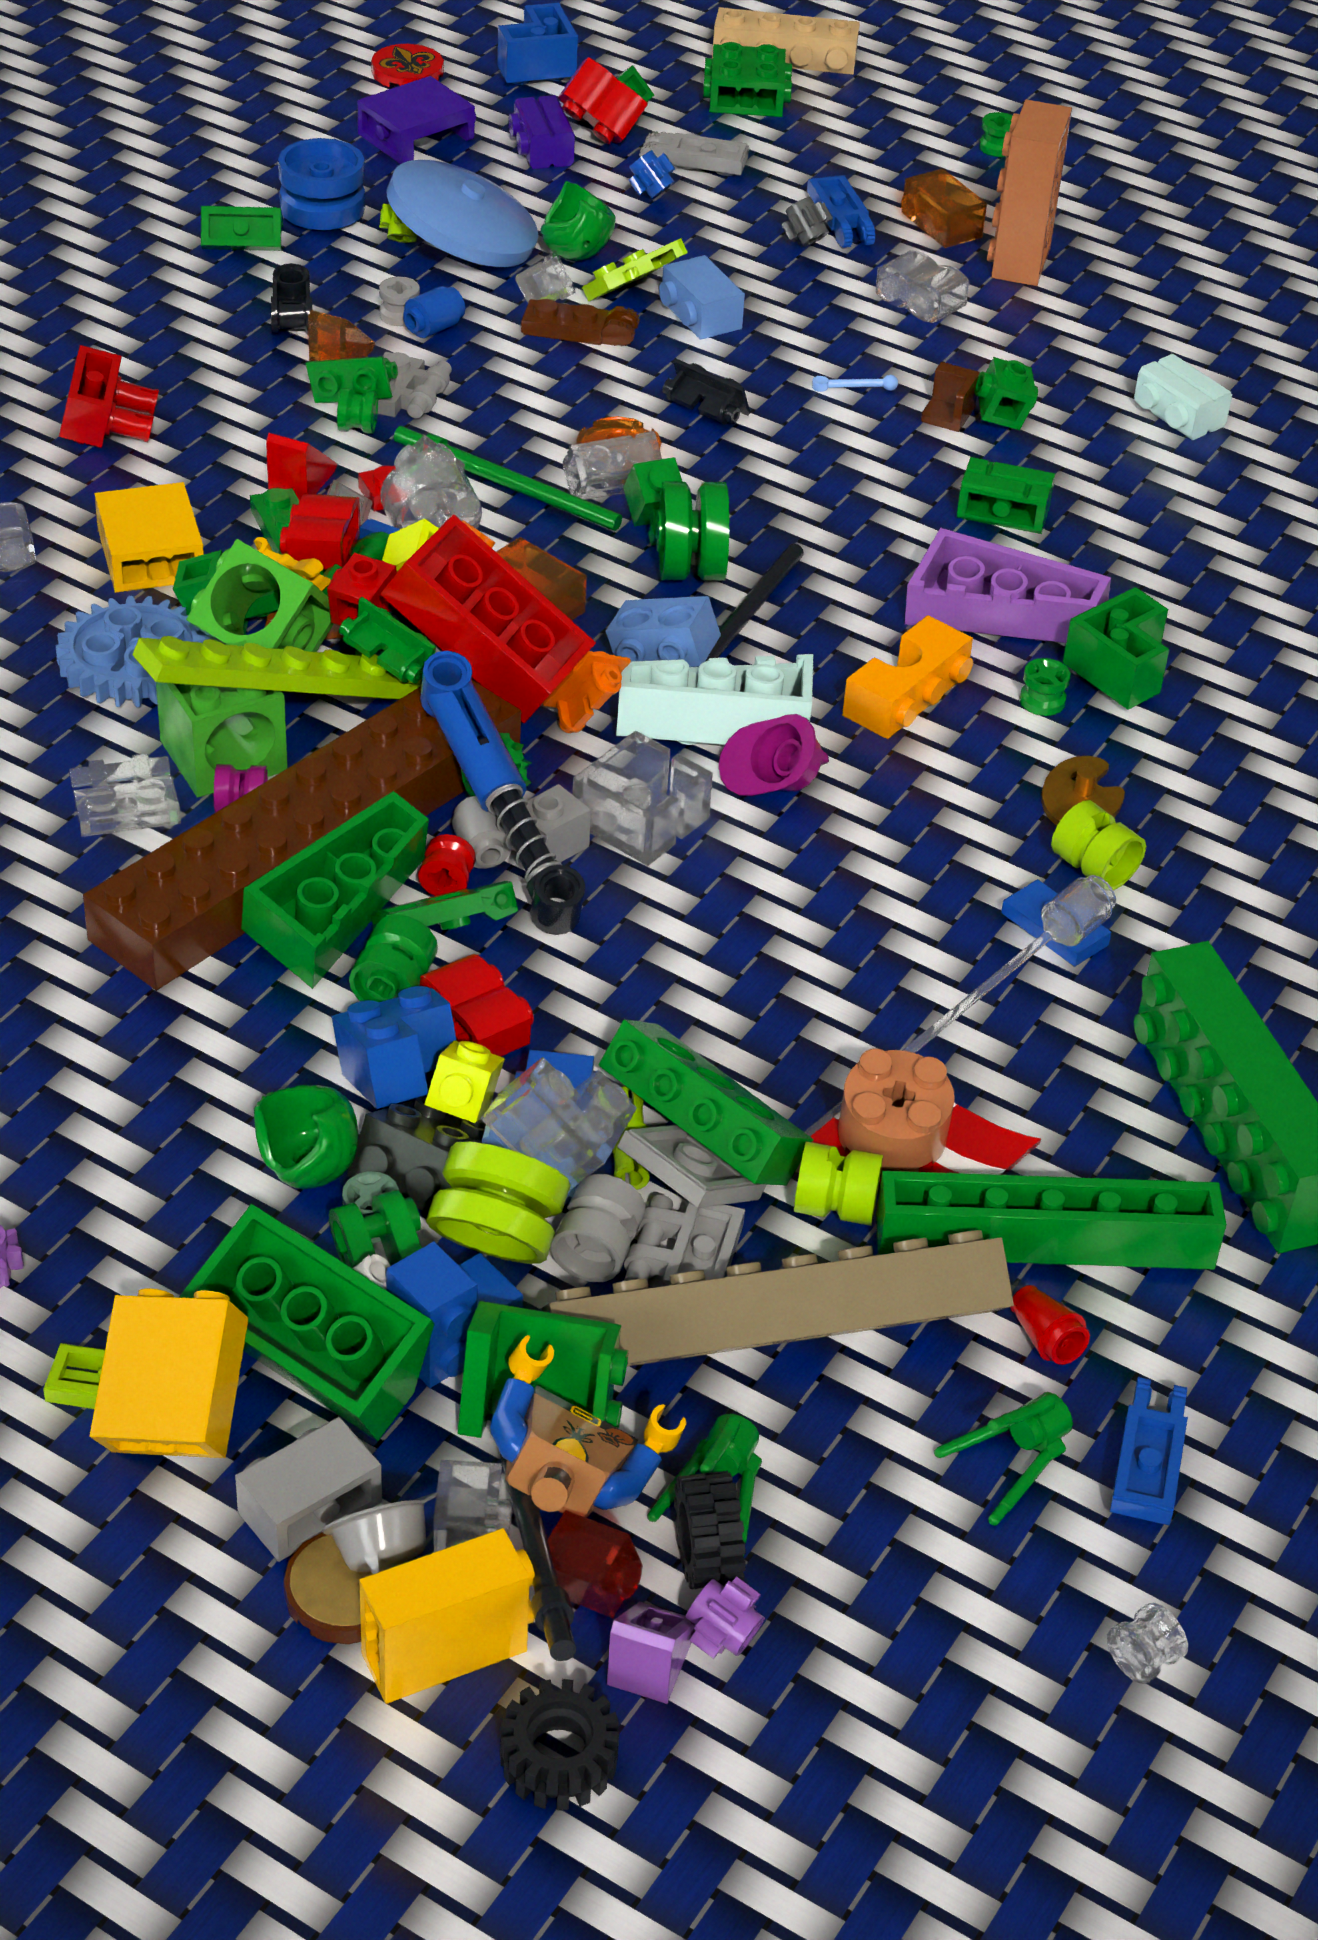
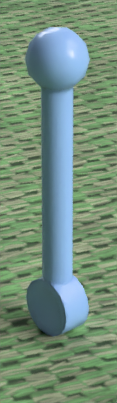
M891 374L886 375L883 379H828L825 376H816L812 380V388L818 392L826 391L828 388L884 387L886 390L892 391L898 386L897 377Z

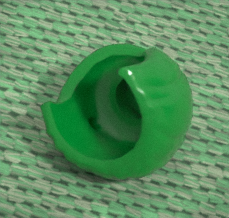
M565 181L560 194L546 215L545 224L541 226L543 241L552 252L563 259L570 261L587 260L598 254L606 246L614 232L616 217L604 202L585 188Z
M320 1085L288 1087L262 1096L261 1100L254 1107L255 1133L261 1157L282 1182L299 1189L322 1187L342 1176L352 1165L358 1148L357 1119L349 1100L335 1088L322 1087Z

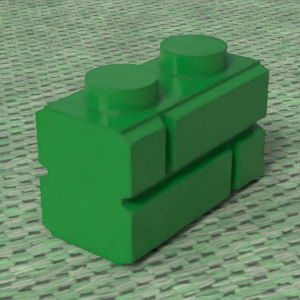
M970 457L960 487L957 518L1042 534L1050 509L1055 473Z

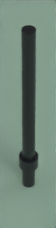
M793 543L787 547L719 628L721 636L706 661H709V658H719L804 555L800 545Z
M500 1453V1457H501V1461H502V1465H503V1469H504V1473H505V1472H506V1461H507V1460H506L505 1458H503L502 1455H501V1453ZM508 1484L523 1548L528 1554L535 1572L532 1582L535 1595L531 1601L535 1623L545 1633L551 1657L556 1661H567L576 1653V1645L570 1626L574 1619L570 1597L567 1591L559 1585L539 1507L533 1502L532 1496Z

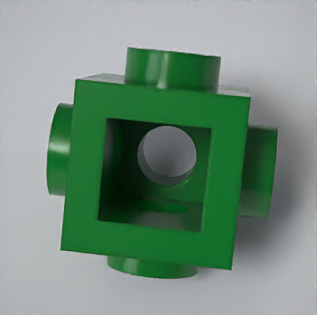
M993 357L986 372L982 371L979 374L974 389L975 396H978L981 420L1017 430L1021 429L1030 410L1035 406L1038 397V387L1034 384L1032 367H1028L1016 360L1007 361Z

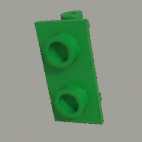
M383 356L308 361L305 363L315 403L338 402L342 388H351L354 393L364 394L368 390L377 391L378 399L393 397L390 381L397 378L398 367L395 362H390Z
M364 597L359 598L358 617L355 620L351 617L346 618L339 628V633L343 635V641L368 658H371L380 649L384 650L377 657V664L396 676L403 683L410 681L413 684H417L422 679L425 661L435 654L436 646L431 644L424 635L412 631L393 618L387 610L378 608Z

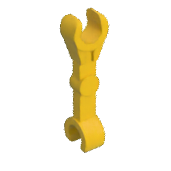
M257 537L254 540V544L259 552L312 582L321 591L331 583L330 578L320 574L324 566L319 560L311 558L297 561L289 554L281 555L273 552L270 544L264 537Z

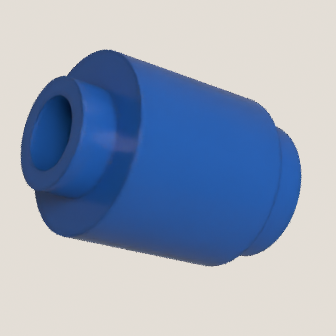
M439 286L406 301L403 313L404 323L410 332L420 338H426L456 325L465 314V303L459 291L454 287L446 288Z

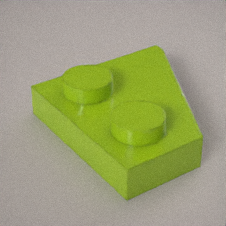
M681 238L648 254L645 253L644 249L623 258L624 265L619 268L612 262L594 271L595 280L584 285L582 289L589 302L662 268L663 265L673 262L688 252Z

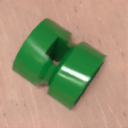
M394 914L382 918L376 924L365 949L361 952L349 977L351 990L360 1001L374 1000L382 1002L398 997V993L406 988L420 986V976L428 973L438 951L437 940L431 930L420 921L405 915Z

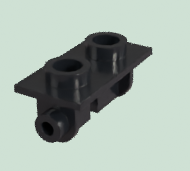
M676 358L673 360L677 375L674 379L668 378L663 385V393L667 395L669 401L693 410L700 399H703L704 401L698 407L699 413L724 425L729 422L732 424L736 423L740 413L749 416L750 409L744 387L737 381L713 375L696 363L688 364Z

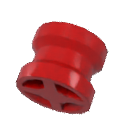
M450 834L438 835L431 839L425 852V859L418 872V880L421 886L434 896L466 889L469 882V873L476 861L472 845L465 839Z

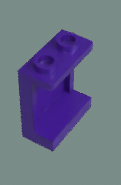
M432 76L357 100L358 134L399 164L414 160V140L446 129L452 130L466 141L474 139L475 106Z

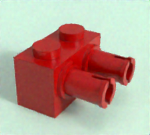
M79 345L59 437L73 440L79 444L85 443L102 448L104 435L109 436V433L112 432L148 443L159 389H151L121 381L122 376H118L122 359L121 355Z

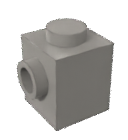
M558 784L528 800L529 803L526 808L531 817L538 818L536 827L541 835L547 836L545 844L550 853L557 854L556 860L559 863L589 847L591 809Z

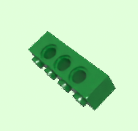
M624 1019L598 1064L602 1069L754 1184L787 1186L802 1160L805 1143L813 1142L814 1140L659 1024Z

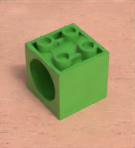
M236 539L232 547L225 550L218 559L214 576L207 587L199 591L193 599L191 612L186 619L210 638L223 644L246 640L247 643H255L265 648L284 649L286 646H293L309 652H317L334 623H331L328 596L312 582L239 539ZM280 590V605L273 620L262 630L244 635V619L251 604L267 592Z
M244 640L237 643H229L225 645L244 646V644H246L247 641ZM156 682L160 741L197 798L214 793L216 764H231L236 770H247L251 765L267 766L268 777L279 774L287 769L285 699L282 691Z

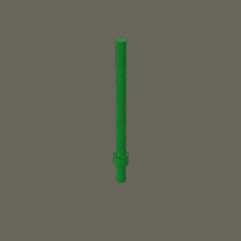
M399 426L394 433L395 442L419 451L422 458L432 462L440 463L444 461L613 531H617L622 523L621 514L450 446L447 439L435 434L423 435L403 426Z

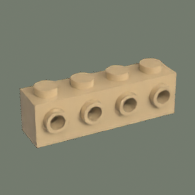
M719 7L714 26L713 46L714 44L722 45L726 42H735L742 46L750 47L770 44L777 48L786 49L785 63H792V68L853 75L860 22Z

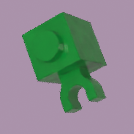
M675 457L633 464L623 486L634 526L650 524L648 536L651 546L656 545L657 511L660 505L662 482H682Z

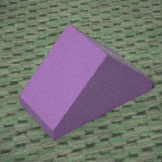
M643 1602L635 1604L613 1621L610 1632L607 1685L668 1704L692 1643L689 1640L696 1631L694 1629L695 1625L684 1615Z

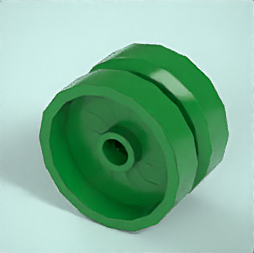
M662 482L656 522L657 552H659L661 580H685L690 573L692 553H695L696 571L701 581H724L726 579L729 557V496L726 482H703L697 490L695 510H692L691 490L686 482Z

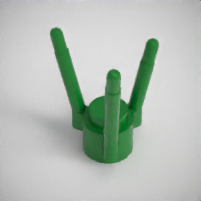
M1044 1392L1018 1409L990 1420L988 1425L937 1447L934 1450V1455L937 1458H944L1010 1430L1013 1439L1021 1448L1040 1451V1454L989 1516L988 1522L996 1526L1011 1511L1046 1466L1066 1451L1065 1444L1061 1438L1072 1430V1415L1061 1398L1051 1392Z
M736 1414L719 1416L707 1439L700 1440L693 1456L648 1512V1520L656 1522L674 1502V1497H676L674 1488L678 1476L695 1475L699 1469L702 1474L728 1471L732 1477L740 1473L742 1475L739 1494L741 1506L740 1520L743 1521L744 1532L742 1533V1538L746 1544L755 1477L762 1464V1459L753 1453L759 1442L757 1428L749 1420Z

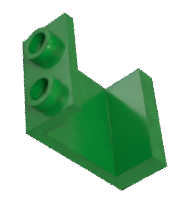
M479 1301L467 1330L458 1434L477 1438L482 1437L490 1414L495 1412L506 1380L514 1378V1374L511 1372L508 1364L509 1357L527 1335H530V1339L526 1344V1352L530 1358L538 1361L549 1344L554 1349V1357L540 1377L532 1381L530 1385L534 1389L537 1385L619 1429L623 1402L613 1400L614 1385L623 1386L629 1356V1350L619 1348L621 1325Z

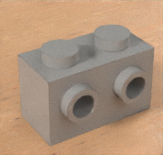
M340 1417L320 1428L307 1430L295 1442L268 1457L254 1460L242 1472L235 1475L238 1513L278 1562L294 1554L302 1543L321 1533L324 1526L347 1515L373 1508L382 1502L381 1464Z

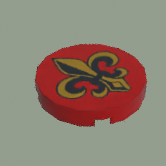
M395 44L381 48L374 53L371 60V72L374 79L386 87H390V82L401 86L428 76H432L439 81V76L443 77L444 60L440 53L423 45Z

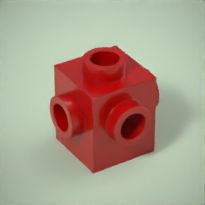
M354 552L344 567L336 570L330 585L327 587L331 623L341 626L342 622L348 617L355 620L358 617V604L361 597L388 612L395 610L396 608L380 594L396 575V565Z

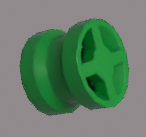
M993 112L983 117L982 129L985 132L979 141V149L983 153L994 157H1005L1002 156V148L1005 134L1010 131L1013 115Z
M342 388L337 408L338 430L349 431L351 428H361L364 433L373 434L378 416L377 391L368 390L364 394L354 393L351 388Z
M1039 658L1028 662L1025 666L1023 677L1025 685L1021 688L1020 694L1022 707L1028 712L1040 716H1051L1060 713L1065 708L1067 696L1065 690L1070 682L1071 672L1068 667L1060 661L1049 658Z

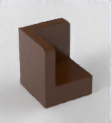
M940 362L935 370L932 398L922 412L921 421L959 432L975 409L977 396H975L974 389L980 372Z

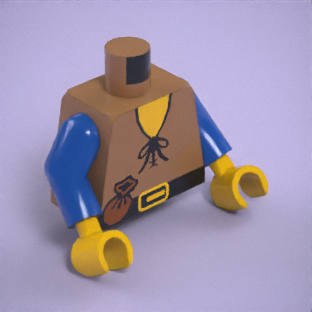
M530 1335L525 1336L509 1357L508 1364L511 1372L514 1374V1378L506 1380L490 1424V1433L502 1457L507 1460L505 1480L510 1486L532 1496L533 1502L541 1510L547 1512L559 1511L577 1521H584L596 1507L601 1510H607L633 1503L661 1463L662 1459L659 1453L672 1451L677 1446L686 1426V1418H682L676 1429H664L659 1425L658 1421L666 1405H658L653 1409L643 1432L645 1443L637 1444L639 1439L537 1385L534 1389L530 1384L539 1378L554 1357V1349L549 1344L539 1360H534L526 1352V1344L529 1342Z

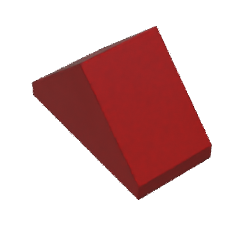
M268 433L266 440L268 490L273 488H293L299 501L305 493L317 494L334 474L338 463L309 443Z

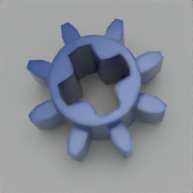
M651 150L629 166L634 176L628 179V181L639 196L647 192L650 198L653 199L674 183L669 174L675 170V167L665 153L657 158L653 150Z

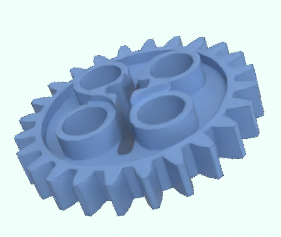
M128 596L125 604H119L116 600L110 598L108 601L109 607L102 608L97 604H91L92 614L78 611L76 612V622L66 621L64 623L65 632L58 633V645H56L60 676L67 677L69 688L80 686V696L85 697L96 692L97 703H102L109 697L115 699L116 707H120L126 699H132L136 707L141 706L143 698H150L153 703L157 704L156 682L132 655L139 638L161 639L163 636H172L182 641L200 643L210 639L208 635L186 620L188 617L186 607L179 606L171 610L170 600L168 599L159 605H154L152 596H147L142 603H136L133 596Z

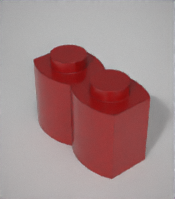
M590 57L580 64L558 96V99L564 104L562 109L570 117L578 121L582 118L588 121L594 127L592 133L607 144L611 142L618 144L623 141L648 105L639 94L620 82L612 73Z
M303 494L299 504L292 505L289 526L282 527L280 534L281 554H289L297 561L315 558L323 564V569H328L334 564H338L343 568L350 558L351 548L355 546L360 533L359 497Z
M471 954L420 976V986L433 988L450 1002L455 1035L458 1042L469 1041L488 1048L492 1054L500 1057L530 1044L531 1025L534 1022V1016L529 1003L524 997L517 996L512 990L504 986V980L498 968L493 964H488L479 955Z

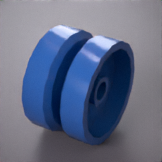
M314 138L290 144L280 152L278 173L282 185L279 191L282 215L285 219L294 225L307 229L331 230L354 224L363 216L365 210V189L362 184L365 177V159L359 149L350 143L337 139Z

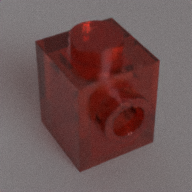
M565 1510L548 1538L559 1585L567 1591L571 1602L613 1618L623 1600L630 1598L640 1583L643 1565L629 1534Z

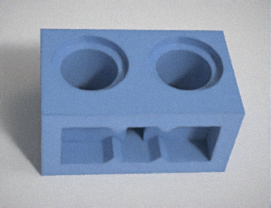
M709 596L625 600L606 629V634L615 656L630 658L631 662L683 659L688 663L689 667H699L704 663L721 636Z

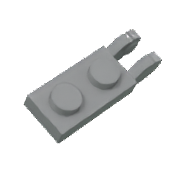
M652 131V133L646 136L639 155L641 157L653 150L657 158L665 153L673 165H677L682 169H703L715 171L719 175L731 176L742 174L748 159L749 145L742 142L689 134L658 133L657 131Z

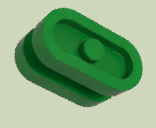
M397 1189L373 1196V1215L363 1217L355 1203H349L329 1211L330 1229L340 1261L351 1268L361 1263L367 1256L376 1254L371 1239L376 1237L381 1239L390 1266L422 1248L416 1232L421 1229V1220L417 1206L411 1197L404 1199Z

